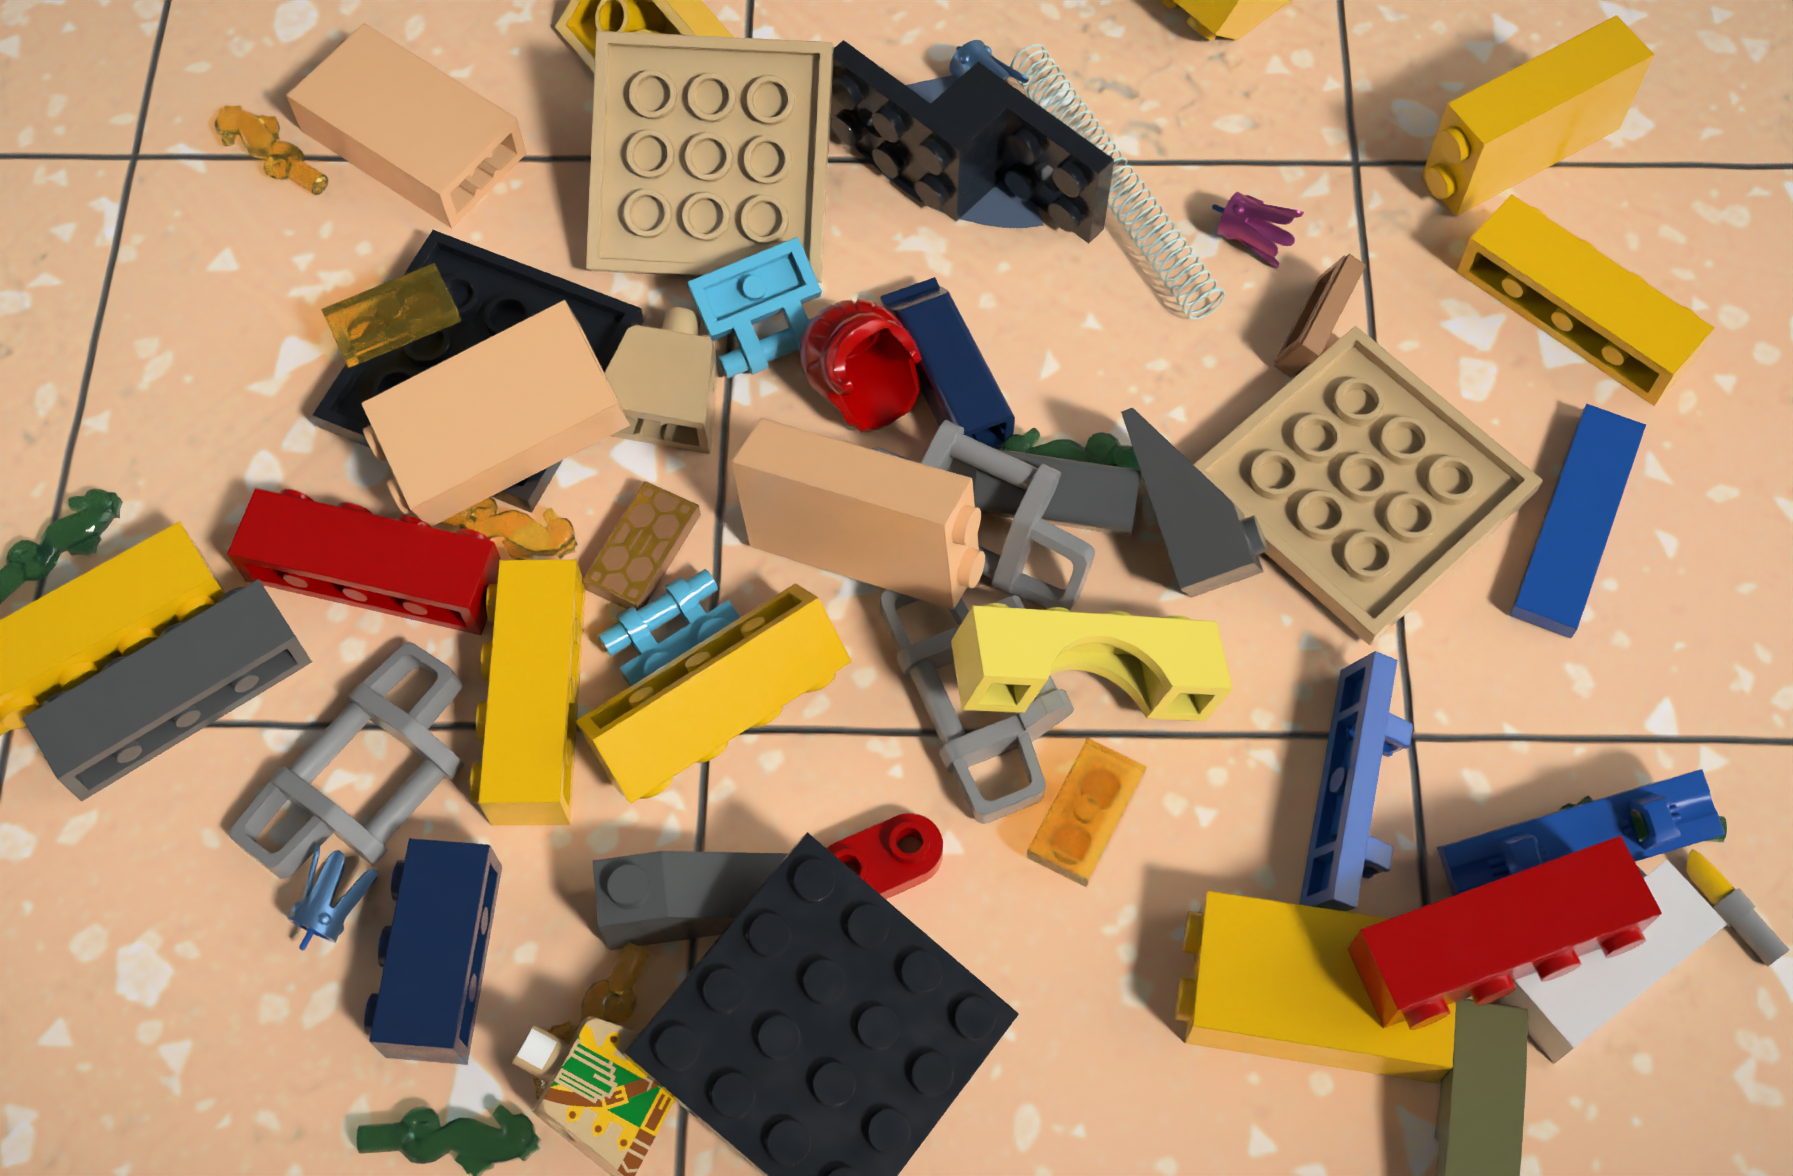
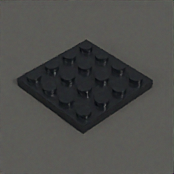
M432 230L312 416L319 428L370 448L363 429L371 424L361 404L362 402L563 300L566 301L580 323L605 373L627 329L635 325L642 326L644 322L642 309ZM563 460L491 497L532 513Z
M807 832L795 844L622 1055L763 1176H898L1019 1013Z

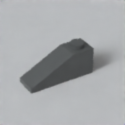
M1133 407L1121 411L1180 589L1189 596L1195 597L1263 573L1258 554L1267 552L1268 548L1256 516L1253 515L1245 518L1244 513Z
M657 851L593 860L598 928L609 950L721 935L788 853Z

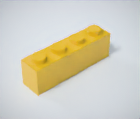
M1513 194L1470 237L1456 271L1653 406L1661 400L1694 362L1714 330L1713 326L1699 318L1693 310L1681 306L1649 285L1640 275L1626 270L1599 252L1590 242L1579 239L1549 219L1541 210L1529 206Z
M180 521L0 620V736L10 730L26 727L27 725L23 717L39 709L50 696L64 690L73 689L100 673L101 669L111 660L134 653L159 638L160 634L169 626L177 622L188 621L212 607L225 594L224 589L202 552Z
M577 559L499 560L498 583L489 584L487 588V616L489 622H494L493 641L484 642L481 652L482 676L484 681H489L487 702H479L476 710V734L479 741H484L482 763H474L471 769L470 793L472 802L479 803L491 826L570 825L577 730L575 721L578 715L586 594Z
M795 583L575 722L612 785L632 804L638 799L651 798L663 792L672 783L675 775L692 764L714 759L727 748L728 741L750 727L756 728L770 723L781 714L784 705L801 694L815 692L826 687L835 679L836 672L850 664L852 660L819 597Z

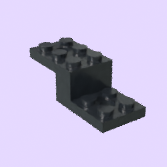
M843 40L834 47L831 128L842 142L849 146H857L873 158L883 173L892 178L898 177L914 189L927 206L935 210H942L957 222L992 188L1003 180L1016 196L1024 200L1030 199L1048 213L1059 228L1075 233L1088 244L1104 230L1114 159L980 62L971 67L930 104Z

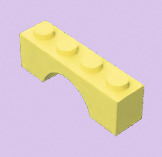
M990 603L982 606L972 605L951 640L962 710L1025 713L1047 682L1049 676L1067 670L1095 673L1116 683L1132 697L1146 719L1206 722L1233 690L1217 621L1191 620L1183 615H1172L1164 618L1131 616L1123 611H1113L1105 614L1071 612L1062 607H1052L1044 610L1009 608L1005 604Z

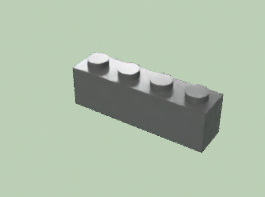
M257 579L246 587H239L228 591L215 605L190 620L177 622L169 626L160 634L159 638L134 653L111 660L101 669L100 673L73 689L64 690L50 696L39 709L23 717V720L57 780L82 802L312 663V660L260 580Z

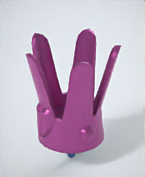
M1238 191L1233 194L1225 208L1216 204L1212 205L1213 210L1222 213L1218 226L1219 235H1223L1227 239H1236L1243 242L1277 269L1279 262L1273 257L1278 254V247L1275 243L1283 246H1292L1295 243V238L1293 234L1273 223L1287 225L1294 218L1301 217L1304 214V211L1264 204L1262 200L1250 195H1243Z

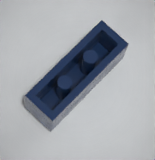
M409 838L405 860H398L394 866L391 879V896L397 902L392 926H385L379 938L378 963L380 967H384L379 993H372L370 995L364 1015V1030L366 1035L370 1036L369 1042L385 1058L468 1065L502 872V864L492 847L488 844Z

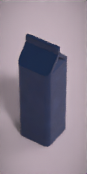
M934 277L880 296L883 306L900 320L917 344L922 360L918 364L915 363L921 381V391L939 427L943 421L948 420L963 427L964 435L994 449H1001L1010 445L1013 441L1015 416L950 292L939 286Z

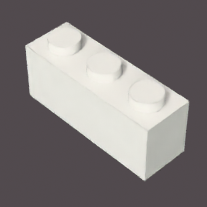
M1668 859L1647 875L1637 865L1662 912L1642 932L1646 938L1643 944L1611 958H1606L1601 949L1578 957L1582 964L1580 967L1549 981L1541 982L1537 972L1513 981L1516 990L1498 999L1503 1005L1528 1009V1035L1554 1064L1727 925L1721 916Z

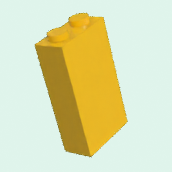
M1615 15L1452 100L1446 105L1422 174L1428 189L1433 196L1443 200L1451 211L1458 216L1619 130L1655 54Z
M1208 890L1199 912L1188 911L1183 952L1194 954L1192 979H1180L1175 1013L1176 1020L1187 1021L1186 1044L1437 1084L1453 1068L1456 1002L1447 1005L1451 1012L1448 1016L1428 1026L1410 1030L1405 1020L1383 1028L1347 949L1360 929L1390 918Z

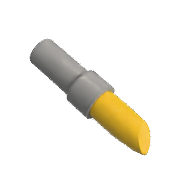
M1691 849L1687 860V875L1714 905L1713 909L1727 923V927L1732 926L1767 967L1790 951L1754 910L1756 906L1740 888L1736 889L1720 870L1701 853Z

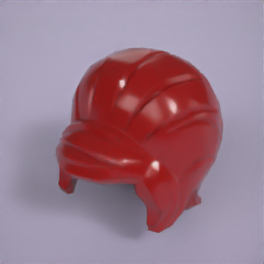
M852 299L837 302L821 310L810 321L802 335L800 360L803 374L810 386L820 396L840 410L847 425L855 427L861 433L880 430L912 410L921 389V381L917 374L915 363L918 364L922 358L917 344L909 331L904 328L903 324L893 313L881 304L877 305L875 302L867 299H857L856 302Z

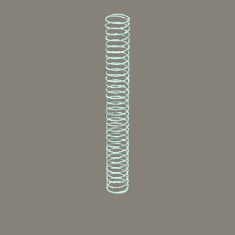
M1035 44L1022 49L1013 58L1010 64L1011 68H1013L1018 56L1025 50L1036 46L1042 48V50L1036 51L1024 59L1017 70L1018 72L1030 57L1043 52V56L1039 61L1030 66L1025 73H1021L1027 78L1034 75L1030 83L1025 84L1018 80L1017 82L1022 85L1023 90L1027 92L1030 99L1034 102L1039 100V106L1042 100L1053 96L1046 106L1041 107L1047 110L1048 107L1059 103L1051 114L1055 115L1064 111L1058 119L1060 121L1069 119L1066 125L1077 116L1083 114L1077 122L1069 126L1072 128L1077 125L1073 129L1075 131L1089 121L1082 130L1077 132L1078 134L1083 132L1091 124L1092 120L1096 121L1097 126L1086 130L1081 136L1095 129L1085 138L1088 140L1100 128L1103 131L1102 134L1093 137L1089 142L1100 137L1094 143L1096 146L1103 136H1107L1108 142L1102 143L1097 147L1100 148L1105 145L1102 149L1104 151L1109 144H1113L1114 149L1106 152V154L1111 153L1110 157H1112L1114 152L1120 154L1119 158L1114 159L1116 163L1113 165V168L1121 159L1125 161V166H1121L1112 172L1113 175L1121 170L1111 178V181L1123 173L1126 167L1131 169L1130 174L1121 177L1111 186L1110 192L1124 185L1132 175L1137 177L1136 182L1125 186L1116 197L1108 198V200H1113L1112 205L1108 202L1107 206L1117 216L1119 223L1123 224L1124 230L1129 232L1130 238L1135 240V245L1146 256L1148 263L1152 264L1153 270L1158 272L1159 278L1164 280L1166 288H1170V293L1176 297L1177 303L1183 305L1182 309L1185 313H1188V318L1196 320L1209 315L1224 300V290L1216 287V279H1210L1211 273L1204 270V263L1198 262V255L1191 254L1193 248L1185 246L1186 238L1180 237V230L1174 229V222L1168 221V214L1162 213L1163 208L1161 205H1156L1157 200L1155 197H1150L1151 191L1144 189L1145 183L1139 181V175L1133 173L1134 168L1127 165V158L1121 157V150L1116 149V144L1110 141L1111 137L1109 134H1104V127L1099 126V121L1093 118L1094 114L1092 111H1087V104L1082 103L1083 99L1081 96L1076 95V89L1071 88L1070 81L1065 80L1066 76L1060 73L1059 66L1054 65L1055 61L1049 58V53L1044 46ZM1048 60H1050L1052 65L1045 67ZM1042 61H1045V63L1037 71L1027 75L1028 73L1035 70L1042 63ZM1051 68L1043 78L1033 82L1041 72ZM1053 68H1057L1058 73H1054L1048 76L1052 72ZM1059 75H1062L1063 80L1054 83ZM1056 76L1049 85L1039 89L1047 79ZM1039 83L1035 91H1029L1031 85ZM1062 83L1055 92L1044 97L1052 87ZM1064 83H1068L1069 88L1059 91ZM1045 90L1041 98H1035L1036 93ZM1070 90H1073L1074 96L1064 99ZM1064 91H1067L1061 99H1059L1053 104H1050L1056 96H1058ZM1073 98L1066 107L1055 112L1060 105ZM1075 98H1079L1080 103L1069 107ZM1081 105L1085 106V111H1082L1074 115L1079 110ZM1078 106L1072 114L1061 119L1069 110ZM1087 113H1090L1091 119L1079 123ZM1125 179L1121 184L1115 187V185H1117L1121 180ZM1138 183L1143 185L1142 190L1131 194L1121 205L1114 206L1116 199L1128 194ZM1130 186H1132L1128 191H1126L1125 193L1121 194V193L1124 192L1127 188H1129ZM1143 191L1148 192L1147 198L1137 202L1127 213L1120 214L1122 207L1135 201ZM1136 194H1138V195H1137L1136 197H1134L1132 200H1130L1129 202H1127V201H1128L1129 199H1131L1133 196H1135ZM1149 199L1154 200L1153 206L1143 210L1133 221L1125 222L1129 214L1141 209ZM1155 207L1160 208L1159 214L1149 218L1139 229L1131 230L1135 222L1145 218ZM1114 208H1119L1117 213L1114 211ZM1119 216H1125L1124 220L1121 221ZM1160 216H1166L1165 222L1155 226L1145 237L1137 238L1141 230L1152 225ZM1170 223L1172 225L1171 230L1160 235L1151 245L1143 246L1147 238L1158 233L1166 224ZM1125 224H1131L1129 229H1127ZM1131 232H1137L1135 237L1132 236ZM1172 232L1178 233L1176 239L1168 242L1157 253L1149 254L1153 246L1164 241ZM1137 240H1143L1141 245L1138 244ZM1178 240L1184 241V245L1169 254L1165 260L1155 262L1159 254L1170 249ZM1143 248H1149L1147 253L1143 251ZM1183 249H1190V253L1179 259L1171 268L1161 270L1165 262L1176 257ZM1149 256H1155L1153 262L1149 259ZM1189 257H1196V261L1183 269L1177 276L1167 278L1172 270L1182 265ZM1155 264H1161L1159 270L1156 269ZM1202 265L1200 272L1191 276L1184 284L1173 287L1178 278L1187 274L1194 266ZM1162 272H1167L1165 278L1161 276ZM1208 273V278L1195 286L1190 292L1179 295L1186 285L1193 282L1201 274ZM1173 280L1171 286L1167 284V281ZM1214 281V286L1210 290L1203 293L1195 301L1186 303L1191 294L1201 289L1207 282ZM1180 288L1178 293L1174 294L1173 289ZM1220 291L1219 296L1212 303L1197 311H1191L1197 302L1213 292ZM1222 296L1219 303L1207 313L1198 317L1190 316V314L1199 313L1201 311L1208 309L1213 304H1215ZM1179 297H1185L1183 303L1180 302ZM1186 305H1191L1190 308H1189L1188 311H1187V310L1185 309V306H1186Z

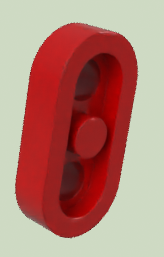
M914 813L897 815L827 847L844 864L856 865L861 870L859 877L885 899L931 879L939 870L943 859V839L938 827L925 816ZM905 837H915L921 842L922 846L917 852L908 854L902 852L897 847V844Z

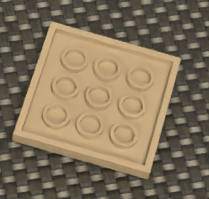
M596 31L586 269L595 272L700 277L798 237L818 283H822L833 76V42Z
M1356 325L1193 464L1244 513L1245 518L1253 515L1256 516L1268 551L1265 553L1369 646L1377 641L1537 492L1543 481Z

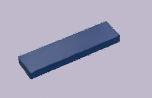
M1586 403L1577 422L1509 616L1570 639L1573 637L1578 629L1646 424Z

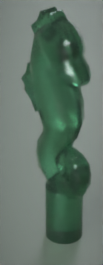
M1034 427L1023 435H1011L1001 449L1140 470L1133 447L1121 445L1118 438L1105 432L1092 434L1087 439L1085 448L1070 439H1056L1033 447L1040 438L1039 431Z
M90 489L84 496L69 497L68 506L71 510L76 511V513L60 518L49 525L41 536L39 544L32 540H21L15 543L8 550L5 558L6 565L0 569V604L26 581H38L47 576L56 566L61 553L68 551L71 556L80 554L89 556L91 553H96L97 546L102 539L100 535L108 528L114 518H120V509L123 504L121 498L116 493L107 492L103 489Z
M500 1104L494 1110L493 1116L500 1124L501 1129L476 1119L462 1117L454 1119L441 1127L440 1118L436 1111L422 1106L406 1112L400 1122L359 1125L356 1141L359 1154L400 1151L411 1163L417 1164L435 1162L449 1152H456L458 1156L455 1161L463 1166L468 1175L481 1176L484 1172L494 1169V1164L510 1162L518 1158L525 1162L532 1153L541 1149L538 1145L541 1138L537 1135L535 1125L528 1116L522 1113L514 1115L505 1106Z

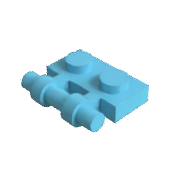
M798 237L687 282V288L709 338L714 341L734 333L737 340L738 349L718 357L727 379L749 370L751 375L768 369L769 361L796 350L800 353L802 335L813 319H808L802 304L821 297L822 293ZM783 313L788 328L758 340L752 325Z
M703 569L686 581L682 577H678L664 586L665 594L639 610L632 606L615 616L616 624L597 635L601 645L610 657L629 645H632L639 655L620 667L623 678L629 687L740 618V615L729 600L708 613L702 608L699 602L718 591V586L708 570ZM680 615L687 626L657 643L650 632Z

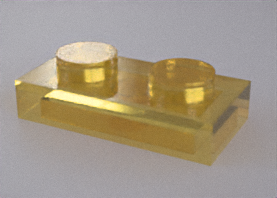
M435 263L321 309L348 368L461 322L456 305Z
M1087 737L1030 843L1026 858L1087 888L1145 776L1147 766Z

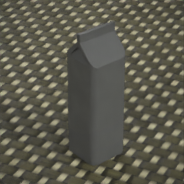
M997 449L1036 468L1045 464L1061 472L1056 491L1042 516V519L1058 526L1131 536L1141 476L1140 470ZM953 458L948 469L949 472L972 478L975 507L980 509L981 514L1014 518L1026 493L1025 490Z

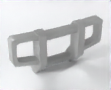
M948 420L943 421L921 464L948 471L953 458L1026 491L1012 520L1001 556L979 546V550L985 554L982 575L993 579L992 586L1008 594H1014L1046 608L1062 607L1071 610L1080 598L1095 557V549L1082 539L1042 519L1056 491L1061 472L1045 464L1036 468L964 435L963 427ZM880 447L872 448L876 451L911 460ZM1033 541L1055 551L1072 562L1073 572L1067 589H1060L1022 573Z
M891 590L884 591L880 596V610L898 651L896 659L903 675L908 678L912 677L943 745L939 751L947 771L953 772L975 820L981 824H987L1041 802L1044 798L1046 782L1032 742L1072 714L1074 707L1066 691L1063 689L1058 690L1050 675L1025 713H1018L966 734L936 669L954 663L951 640L968 614V608L961 598L954 610L949 609L958 624L957 627L911 644L897 610L920 599ZM1010 596L994 602L1005 604L1009 608L1025 609L1018 596ZM1018 748L1030 783L1029 786L993 801L984 799L968 767Z
M408 642L400 646L347 696L350 704L289 769L282 766L269 779L267 785L231 827L229 832L230 838L244 852L280 879L292 876L314 853L316 844L321 846L333 833L360 857L375 866L388 851L384 844L444 778L452 780L464 767L461 759L428 730L462 689V683L448 665L416 644ZM417 668L424 669L436 677L437 680L408 714L384 698L412 670ZM370 720L411 748L424 762L369 823L363 827L340 806L310 784ZM289 799L312 818L282 849L275 853H270L257 844V837Z

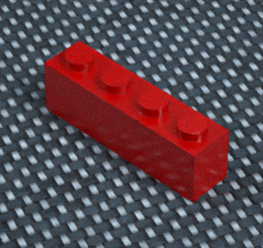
M255 488L227 552V555L245 582L252 583L259 579L263 586L476 635H482L487 622V588L489 584L498 583L499 560H502L495 542L475 530L458 529L455 533L432 528L428 523L413 516L401 515L397 519L374 515L368 509L350 502H341L338 506L316 502L306 494L296 490L282 489L279 493L257 488Z
M1620 835L1360 929L1347 950L1383 1028L1406 1020L1409 1029L1415 1030L1445 1018L1451 1013L1447 1005L1472 996L1476 1006L1498 1000L1516 990L1514 980L1537 972L1541 982L1563 976L1582 965L1578 957L1601 949L1606 958H1611L1630 951L1646 941L1642 932L1662 912Z

